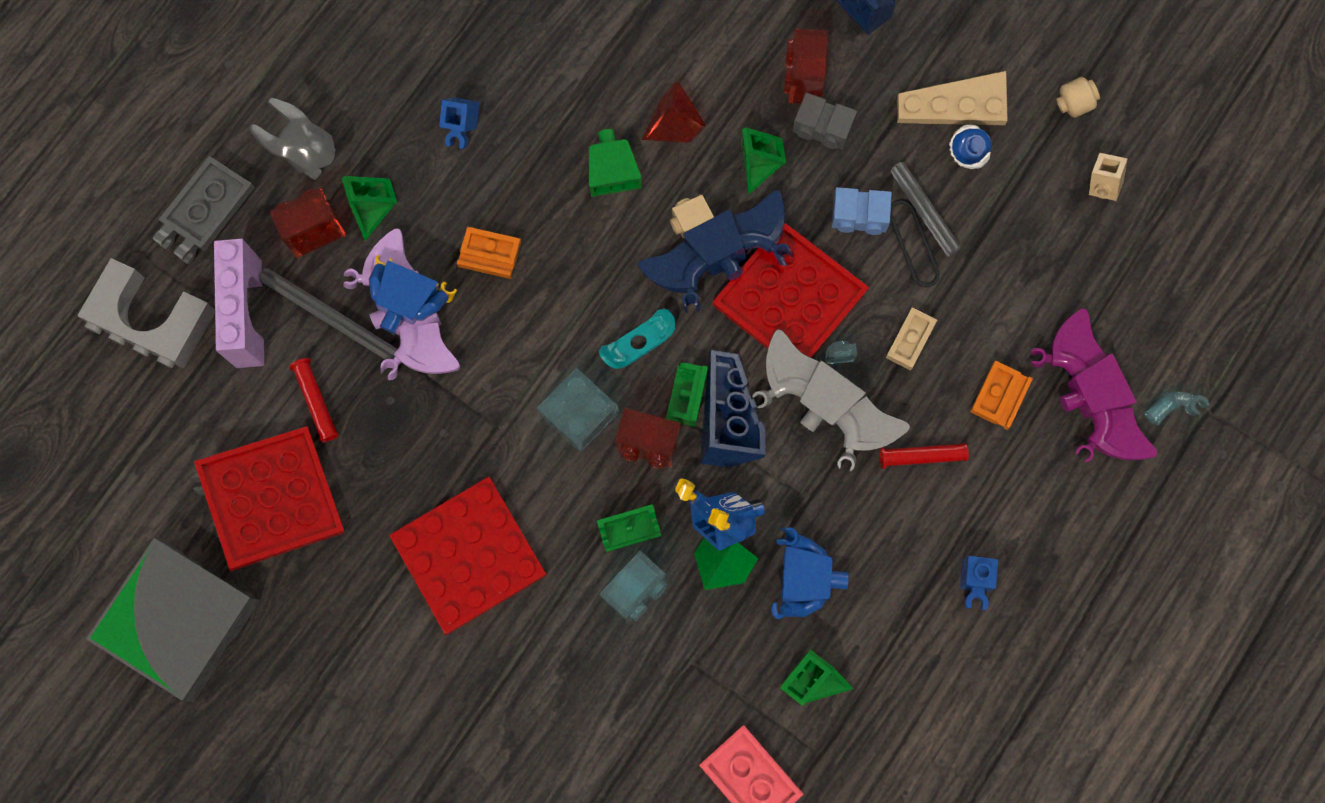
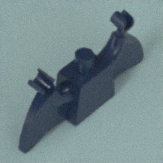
M773 191L754 208L735 214L734 219L729 209L683 233L685 242H682L675 249L664 255L640 261L638 263L640 271L648 279L664 289L686 293L683 295L682 301L684 310L688 313L687 307L692 303L696 304L697 312L701 308L699 297L695 293L698 290V279L707 271L711 276L724 271L728 280L739 278L743 271L738 263L746 259V250L760 248L768 253L773 252L778 263L786 266L787 263L782 256L785 254L791 257L794 256L787 244L777 245L783 234L785 224V210L780 192Z

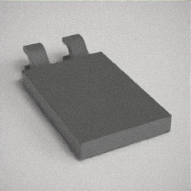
M208 156L158 219L164 225L156 232L153 240L164 249L169 250L174 244L176 234L185 238L182 244L176 248L174 254L189 265L194 260L197 249L199 248L204 252L207 250L255 187L243 177L211 156Z

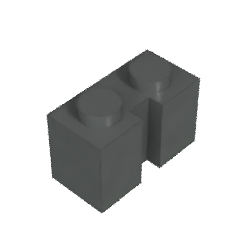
M806 92L794 121L793 132L803 139H814L822 142L828 148L843 150L854 124L857 111L840 104H836V106L828 104L826 99Z

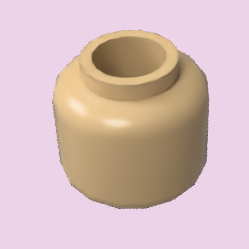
M1079 77L1061 86L1059 91L1060 97L1056 98V101L1062 113L1068 112L1071 117L1076 118L1095 109L1100 96L1092 79L1088 81L1084 77Z

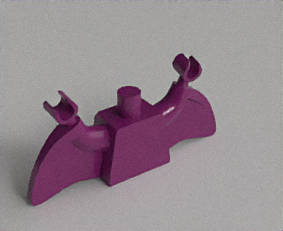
M1080 309L1060 327L1053 339L1050 354H1046L1041 348L1031 350V355H1041L1043 357L1041 361H1031L1033 367L1041 368L1046 363H1050L1051 366L1063 367L1072 376L1073 379L1068 382L1071 392L1060 397L1063 409L1069 412L1079 408L1084 418L1092 417L1094 431L1087 439V445L1076 448L1075 455L1082 448H1085L1089 451V456L1083 462L1092 460L1094 449L1107 456L1122 460L1154 458L1157 455V450L1140 431L1136 424L1133 408H1130L1136 403L1131 389L1114 355L1106 356L1096 343L1087 310Z

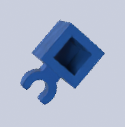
M456 97L442 100L439 127L451 129L445 138L446 146L454 145L455 137L460 141V149L468 146V137L465 132L477 129L480 102Z
M968 556L962 560L960 589L970 590V594L964 600L965 609H970L972 599L977 598L981 602L980 610H987L989 601L984 593L996 589L998 559Z

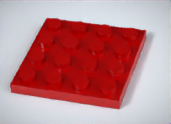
M785 223L783 234L777 245L787 244L794 257L788 254L782 256L787 265H780L773 252L768 253L758 248L741 268L743 274L739 278L731 280L712 302V306L767 349L775 331L781 330L802 354L812 358L866 294L869 287Z
M307 426L194 461L230 571L344 533Z
M490 477L480 481L389 535L445 635H449L547 576Z

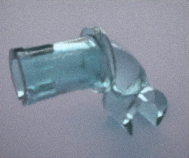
M1163 391L1160 394L1161 398L1144 415L1152 424L1157 426L1173 409L1178 410L1180 406H1184L1186 412L1194 416L1201 415L1195 407V402H1198L1202 408L1210 406L1207 398L1201 395L1193 396L1181 391L1168 393Z

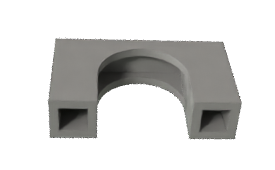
M111 258L78 314V317L86 322L84 327L97 334H100L103 330L110 334L109 339L124 346L128 342L134 345V351L146 357L152 353L158 356V362L167 367L173 368L175 364L185 368L213 318L215 309L207 302L183 292L170 316L161 326L150 331L133 330L128 321V309L145 277L134 268Z

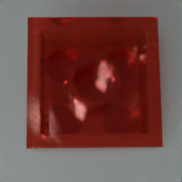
M794 29L793 39H788L785 57L786 76L784 78V93H789L788 103L801 104L806 92L822 98L826 73L828 30Z
M321 188L308 190L300 198L291 202H282L276 206V209L269 211L283 242L296 258L347 235L334 207Z
M624 408L615 438L617 453H621V458L637 462L638 458L649 461L648 465L656 468L665 469V465L672 467L681 436V423Z

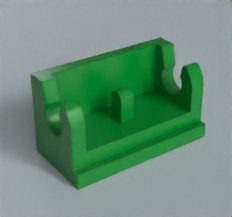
M680 363V366L677 367L666 421L696 427L708 374L707 366Z
M653 504L597 520L606 552L661 537Z

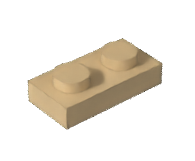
M912 307L886 358L912 370L937 320Z

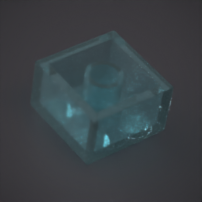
M577 367L537 407L539 415L579 453L619 414L618 405Z
M639 551L599 595L626 623H629L632 619L637 622L647 611L645 604L651 598L656 601L667 589V576L644 553Z

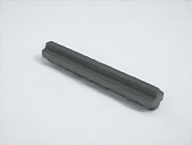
M899 162L891 169L892 175L948 257L956 254L960 250L959 243L905 163Z

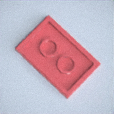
M744 725L699 765L731 803H795L804 795Z

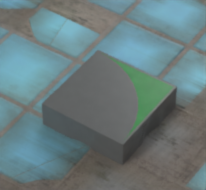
M153 538L86 640L178 699L194 702L218 666L224 650L237 637L260 601L229 581L210 573L197 561L168 543Z

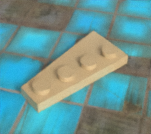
M1006 71L899 93L897 97V123L1005 125L1007 122Z

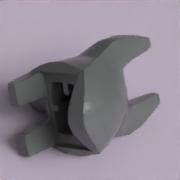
M270 97L267 103L288 122L280 130L277 137L255 124H252L249 128L252 135L268 152L285 159L298 173H304L311 179L316 180L322 172L319 168L330 165L335 158L336 149L334 148L332 135L313 124L294 105Z

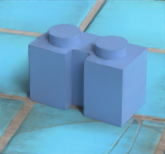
M836 187L833 197L831 228H836L840 232L845 233L853 232L854 230L865 231L871 235H878L882 232L886 233L890 224L892 192L869 190L868 193L858 192V189Z

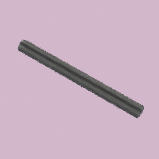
M264 268L259 274V280L383 359H393L395 357L393 354L397 351V348L274 271Z

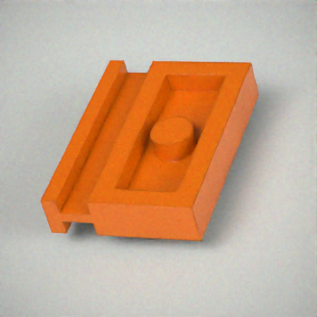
M467 227L457 265L460 268L511 279L522 243L521 239Z
M994 361L970 412L1008 430L1033 378L1026 377L1021 372L998 361Z

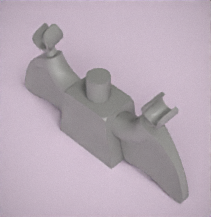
M775 331L766 359L767 377L772 389L755 392L752 398L760 394L763 395L765 402L757 407L763 408L770 405L772 398L775 396L779 398L785 394H793L800 397V402L809 408V411L800 421L806 428L814 432L823 419L831 425L837 424L844 433L843 447L846 448L845 453L839 458V469L843 459L851 461L850 471L854 469L856 464L854 450H873L884 447L900 438L909 430L910 426L907 422L881 412L867 396L863 398L866 392L825 362L821 361L819 363V361L802 354L783 331Z

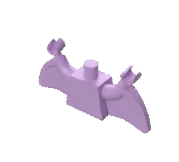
M399 229L389 232L373 247L364 263L362 274H358L354 269H348L344 272V276L355 278L353 282H344L345 288L354 289L358 283L369 286V277L375 266L377 255H380V262L386 263L389 258H392V262L414 271L406 259L403 236ZM380 310L369 314L376 330L381 328L380 324L386 314ZM437 312L424 321L417 320L414 325L401 320L396 331L397 335H400L401 344L393 354L395 357L393 359H385L381 363V373L387 368L393 369L388 374V380H393L397 377L398 365L401 362L410 369L429 374L449 373L460 369L458 361L442 341L439 325L442 323Z

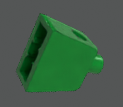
M612 129L600 131L598 133L600 144L589 146V186L591 197L641 189V174L628 141L625 139L616 141L615 133Z

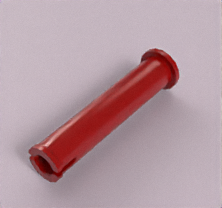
M299 359L291 363L289 368L295 373L321 442L331 441L337 438L339 434L335 429L310 367L311 359Z
M966 443L895 449L881 447L879 450L881 469H886V466L968 461L969 457Z

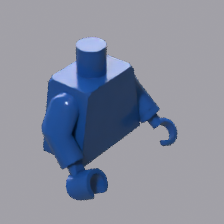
M781 527L779 530L786 533V539H777V543L779 545H790L791 547L786 546L784 549L782 606L779 608L778 614L777 603L774 602L771 606V612L776 619H782L784 616L806 617L821 609L825 601L830 599L831 588L847 590L848 572L832 571V557L827 556L826 550L810 538L797 534L795 529Z

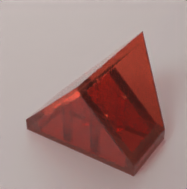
M675 82L661 98L641 140L691 142L706 126L679 82Z

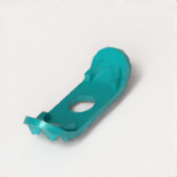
M667 309L657 310L645 323L617 341L602 346L599 349L600 357L607 365L614 369L630 365L661 345L673 334L675 330L673 315ZM634 337H645L647 340L645 347L634 349L631 346V340Z

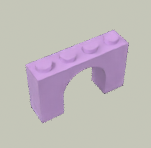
M243 239L214 241L216 351L236 368L264 366V339L252 326L247 304V288L262 287V282L259 280V274L262 272V260Z

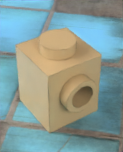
M1099 153L1092 171L1089 195L1117 201L1125 178L1127 158Z
M700 195L691 200L686 198L679 201L672 208L673 218L670 219V223L676 234L680 233L684 239L683 233L714 218L703 195Z

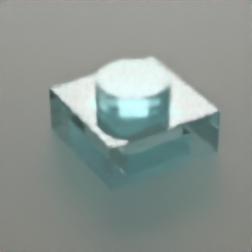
M848 341L833 342L831 346L827 347L825 353L826 364L854 362L857 356L856 343L848 344Z

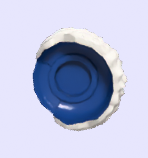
M964 125L953 134L949 143L951 147L949 150L951 151V156L954 157V162L969 169L981 168L988 162L992 144L991 138L985 131L976 125Z

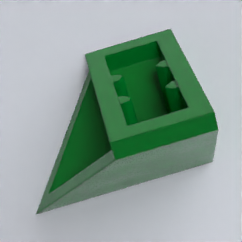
M750 128L742 129L741 151L749 195L778 168L786 164L782 138Z
M344 176L342 182L350 207L366 241L397 203L391 181L386 178Z
M703 538L694 553L704 590L744 584L758 560L755 555L738 542L722 550H717L705 538Z
M811 649L803 656L780 687V689L802 706L808 702L854 689L834 667Z

